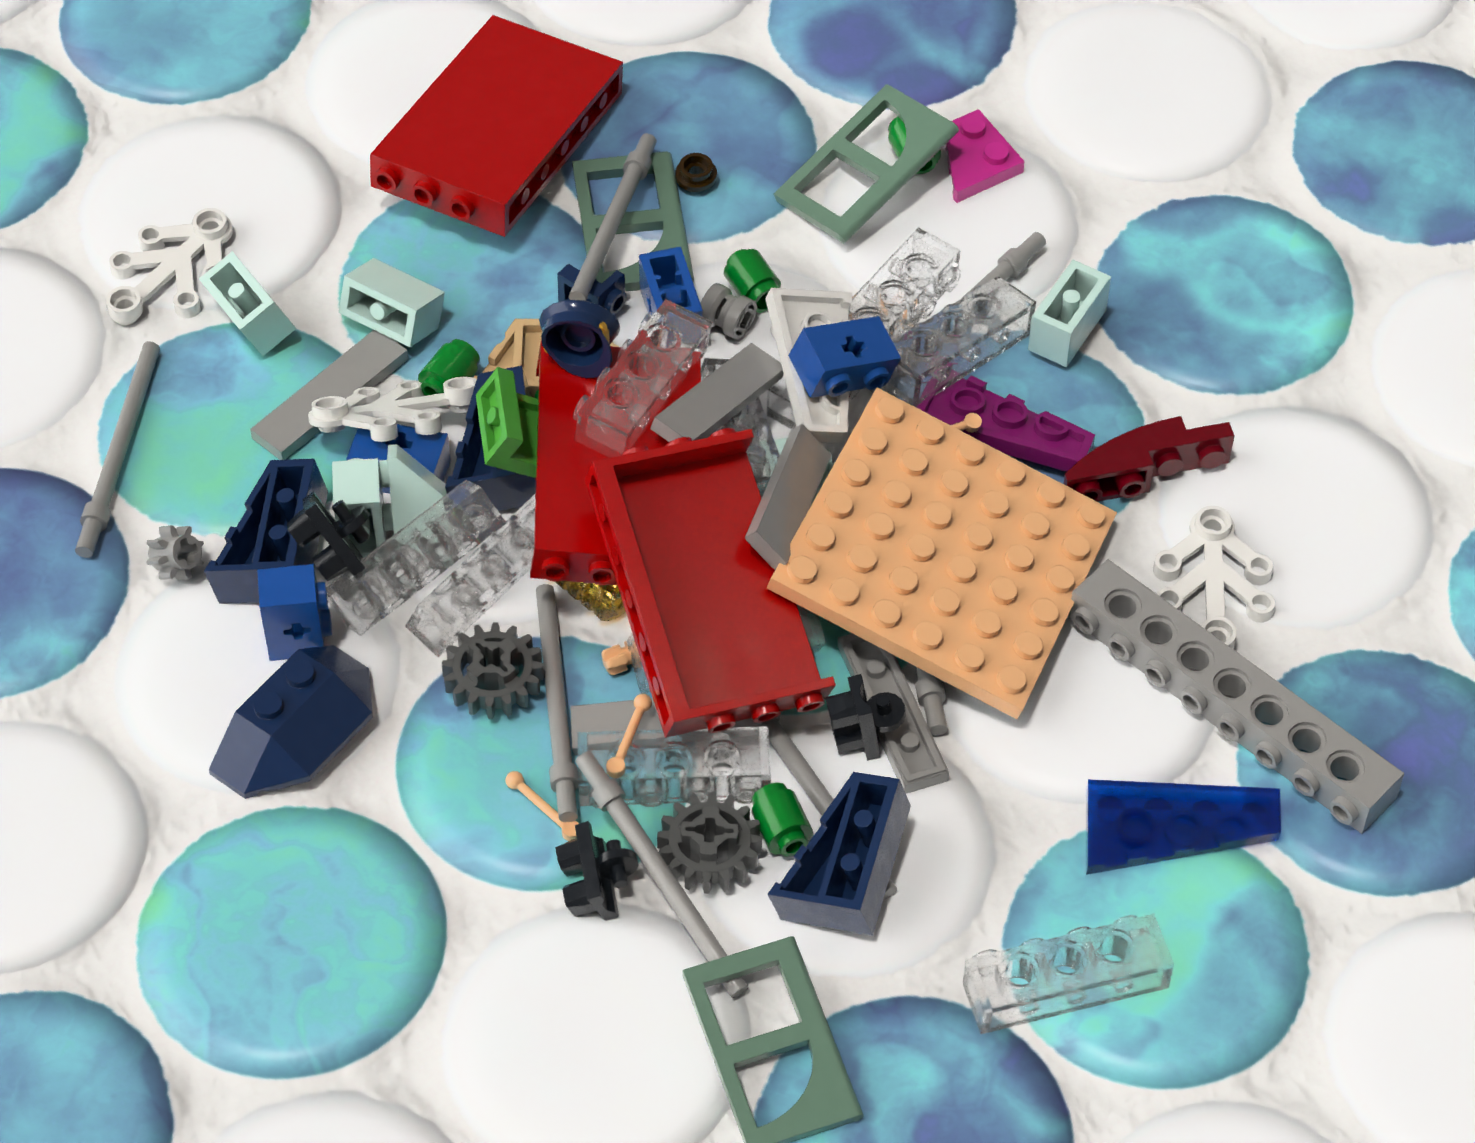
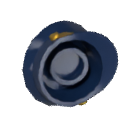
M586 300L561 301L553 303L543 310L539 318L542 330V346L545 352L560 367L573 375L584 378L599 377L609 370L613 359L610 344L620 331L619 321L610 311Z

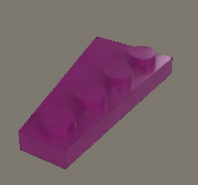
M939 360L916 407L949 425L962 422L969 413H976L982 419V424L978 431L971 433L963 430L962 432L1004 454L1066 472L1092 451L1095 434L1047 411L1037 414L1028 410L1024 405L1025 401L1012 394L1003 398L987 390V382L972 375L966 380L953 374V366Z

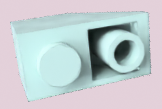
M388 445L387 460H379L381 488L390 487L391 503L383 504L385 531H394L395 545L449 542L450 525L446 484L399 445Z

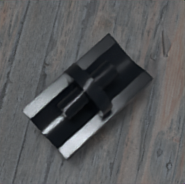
M314 491L303 498L304 509L299 511L287 523V529L301 547H304L319 535L325 538L329 546L312 558L316 568L326 581L336 578L348 570L353 576L365 569L361 562L363 555L347 535L352 534L358 544L365 542L370 537L362 526L370 516L364 506H358L350 510L345 502L340 500L332 506V510L339 517V520L336 521Z
M858 674L847 677L850 691L825 697L838 753L864 748L867 761L880 758L876 731L891 732L898 729L906 717L905 704L900 697L889 692L878 693L867 701L862 675Z
M589 821L575 825L577 838L555 847L557 860L563 873L568 877L583 872L584 877L583 880L563 887L565 905L574 916L597 911L605 921L616 918L619 914L614 887L623 888L628 885L627 876L633 874L639 866L637 855L630 849L621 848L619 840H610L606 843L603 838L595 837Z

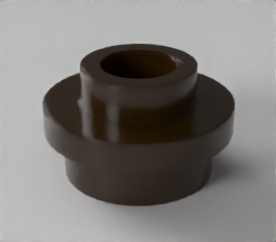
M687 154L676 167V182L687 191L701 192L708 190L717 180L716 166L705 154Z

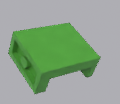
M497 367L476 393L485 465L536 478L538 399L516 393L513 371Z

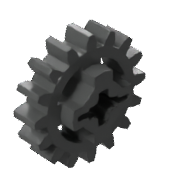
M493 622L491 631L484 632L478 624L474 626V636L469 637L463 633L458 634L459 647L447 646V660L442 661L446 693H453L454 705L457 707L468 702L470 715H475L482 708L486 709L488 719H493L496 709H502L507 716H511L513 704L517 703L519 706L527 708L529 706L528 694L539 695V681L544 680L540 647H533L530 634L518 638L516 626L512 625L505 633L500 632L498 622ZM468 663L469 666L466 667L467 675L463 676V669L465 665ZM522 664L524 669L521 676L518 677L519 666Z
M715 792L709 793L706 802H700L699 798L692 794L690 795V806L685 807L676 802L673 804V817L663 815L661 819L662 831L657 832V848L676 879L682 875L684 876L685 889L690 890L698 882L702 883L704 894H709L712 884L719 883L720 887L726 892L729 891L730 879L735 878L737 881L744 883L747 881V869H757L758 854L762 853L759 820H750V808L747 805L738 810L734 809L733 796H729L723 803L717 802Z

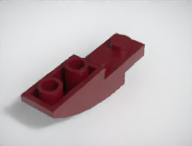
M1181 416L1157 421L1121 434L1095 448L1065 473L1064 485L1097 502L1121 497L1133 498L1150 492L1152 477L1160 475L1171 476L1178 472L1199 468L1210 469L1229 463L1235 435L1230 422L1186 430Z

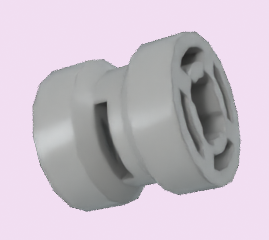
M720 283L713 284L707 290L700 303L703 310V324L709 327L719 326L725 335L735 340L741 339L749 330L757 310V303L744 295L736 297L732 295L728 287Z

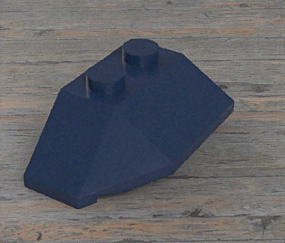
M335 645L298 649L235 711L208 769L209 774L244 799L257 796L258 792L279 790L311 781L373 718L369 668Z

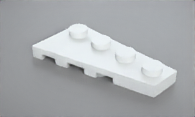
M771 288L765 299L796 427L803 424L819 442L842 443L848 433L849 391L836 397L824 395L810 398L788 355L803 328L851 321L848 320V313L852 304V292Z

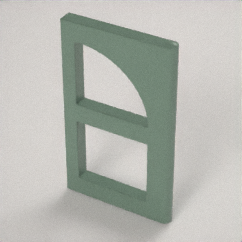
M886 84L774 193L775 199L781 205L837 240L846 243L959 132V128L952 121ZM886 108L893 111L903 121L906 128L904 149L893 166L852 143ZM836 157L876 181L841 217L801 193Z
M667 151L652 153L650 156L652 164L647 174H653L659 209L625 212L616 234L663 230L661 239L652 252L681 246L692 281L694 282L672 155ZM627 156L572 161L586 256L606 215H593L588 181L623 177V165ZM639 261L618 270L625 274V292L640 290ZM601 265L596 279L598 282L603 283L615 271L603 273Z
M794 936L683 969L682 976L744 1143H791L852 1122H857L864 1117ZM778 965L800 1023L726 1045L705 988ZM808 1045L812 1059V1072L805 1091L786 1113L772 1122L757 1128L735 1068Z

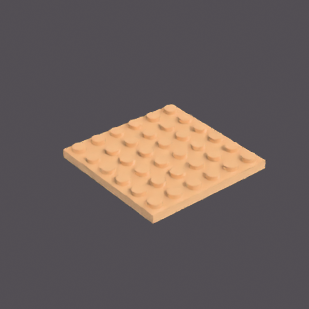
M877 387L790 543L791 555L788 563L785 565L778 564L767 585V589L999 711L1018 719L1074 604V601L1071 599L1072 591L1086 579L1117 512Z

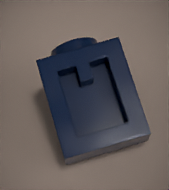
M567 264L557 273L558 302L570 300L569 294L580 270L570 264ZM616 270L603 283L595 279L586 301L604 307L613 315L617 314L626 301L625 274Z

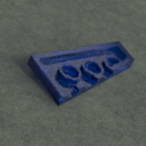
M1088 779L1086 875L1277 841L1281 834L1280 788Z

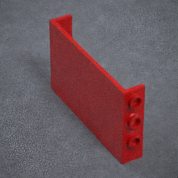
M492 15L370 153L371 187L505 237L622 94L623 61Z
M541 340L536 367V376H539L534 550L530 578L546 579L553 582L571 581L593 583L596 585H617L585 483L586 475L592 461L620 456L626 450L637 446H646L649 450L664 447L669 443L650 429L655 416L701 382L700 354L611 346L613 359L609 370L599 377L584 378L573 375L560 367L545 352Z
M725 428L714 432L708 438L692 441L690 437H681L670 441L664 447L649 450L646 446L633 447L623 452L620 456L592 461L585 478L665 738L702 729H708L709 733H718L732 728L736 725L737 721L750 718L753 719L754 723L766 722L778 717L781 714L780 711L797 708V711L800 713L809 712L823 706L826 700L825 697H828L836 686L833 676L820 678L797 605L767 589L775 569L745 540L746 533L761 501L760 492L746 453L754 438L752 429L736 432L734 428Z

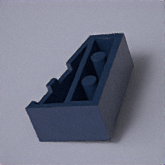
M522 365L506 368L514 373L516 393L532 397ZM494 371L478 374L465 418L467 426L463 440L458 441L455 451L457 457L452 476H448L445 485L456 519L535 504V478L485 465L476 393Z
M315 459L270 460L244 504L247 509L237 527L231 526L224 537L226 545L217 560H210L204 570L219 604L259 603L258 569L314 564L312 557L317 553L320 535L304 547H301L289 533L287 523L299 511L304 509L302 499L313 491L324 506H326L328 490Z
M859 772L851 774L820 818L821 826L806 847L801 845L793 857L795 863L780 884L775 882L767 894L781 920L873 936L911 808L900 779Z

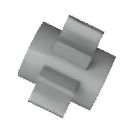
M173 525L159 527L160 537L155 540H147L149 559L146 563L160 570V580L173 579L174 577L177 580H189L192 578L190 569L196 566H203L204 562L201 558L204 542L198 541L191 535L192 527L182 526L175 528Z

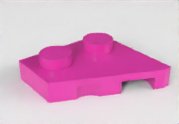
M979 109L952 121L958 126L959 132L945 144V150L948 152V170L952 178L953 200L956 203L1024 172L1025 161Z

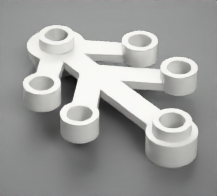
M205 208L194 215L191 224L164 227L156 225L144 226L138 232L139 245L143 252L117 251L113 253L109 258L111 274L116 279H129L135 275L137 269L156 268L135 287L119 286L108 293L106 304L111 319L124 326L137 322L143 312V304L174 275H176L177 293L173 297L176 314L181 318H193L198 315L201 305L199 295L194 291L192 259L201 250H205L207 266L203 268L202 276L222 260L221 245L230 239L233 232L232 223L224 212L216 208ZM149 238H156L155 240L147 241ZM185 241L178 248L163 249L165 242ZM120 264H127L126 266H123V267H119V266H118V265H120ZM186 302H192L190 305H182Z
M472 377L449 379L443 383L444 393L424 396L422 392V383L416 380L400 382L397 384V388L380 397V390L378 388L362 387L354 390L353 394L346 399L339 396H328L314 400L311 404L312 411L309 412L308 419L312 426L318 427L321 432L325 433L341 431L345 426L370 430L371 439L378 442L391 441L398 437L396 420L414 423L417 434L432 435L442 430L441 413L434 410L422 411L419 409L450 405L452 412L466 413L477 379Z
M1210 505L1201 508L1192 517L1189 526L1190 534L1170 550L1161 551L1156 555L1153 572L1162 581H1173L1180 575L1182 562L1203 548L1204 561L1171 587L1160 589L1157 595L1164 600L1173 601L1175 603L1173 606L1181 611L1183 601L1205 585L1206 620L1202 622L1201 626L1233 649L1237 629L1232 621L1225 618L1224 586L1247 605L1246 614L1252 621L1259 623L1267 622L1273 616L1275 599L1271 594L1260 591L1253 585H1264L1270 581L1273 562L1269 557L1256 553L1234 535L1235 524L1227 510L1220 506ZM1223 550L1245 566V578L1223 561ZM1163 563H1169V564L1173 565L1174 567H1173V568H1165V567H1163L1161 564H1163ZM1260 567L1265 572H1256L1252 568ZM1262 604L1266 606L1267 609L1261 610L1256 608L1254 605Z

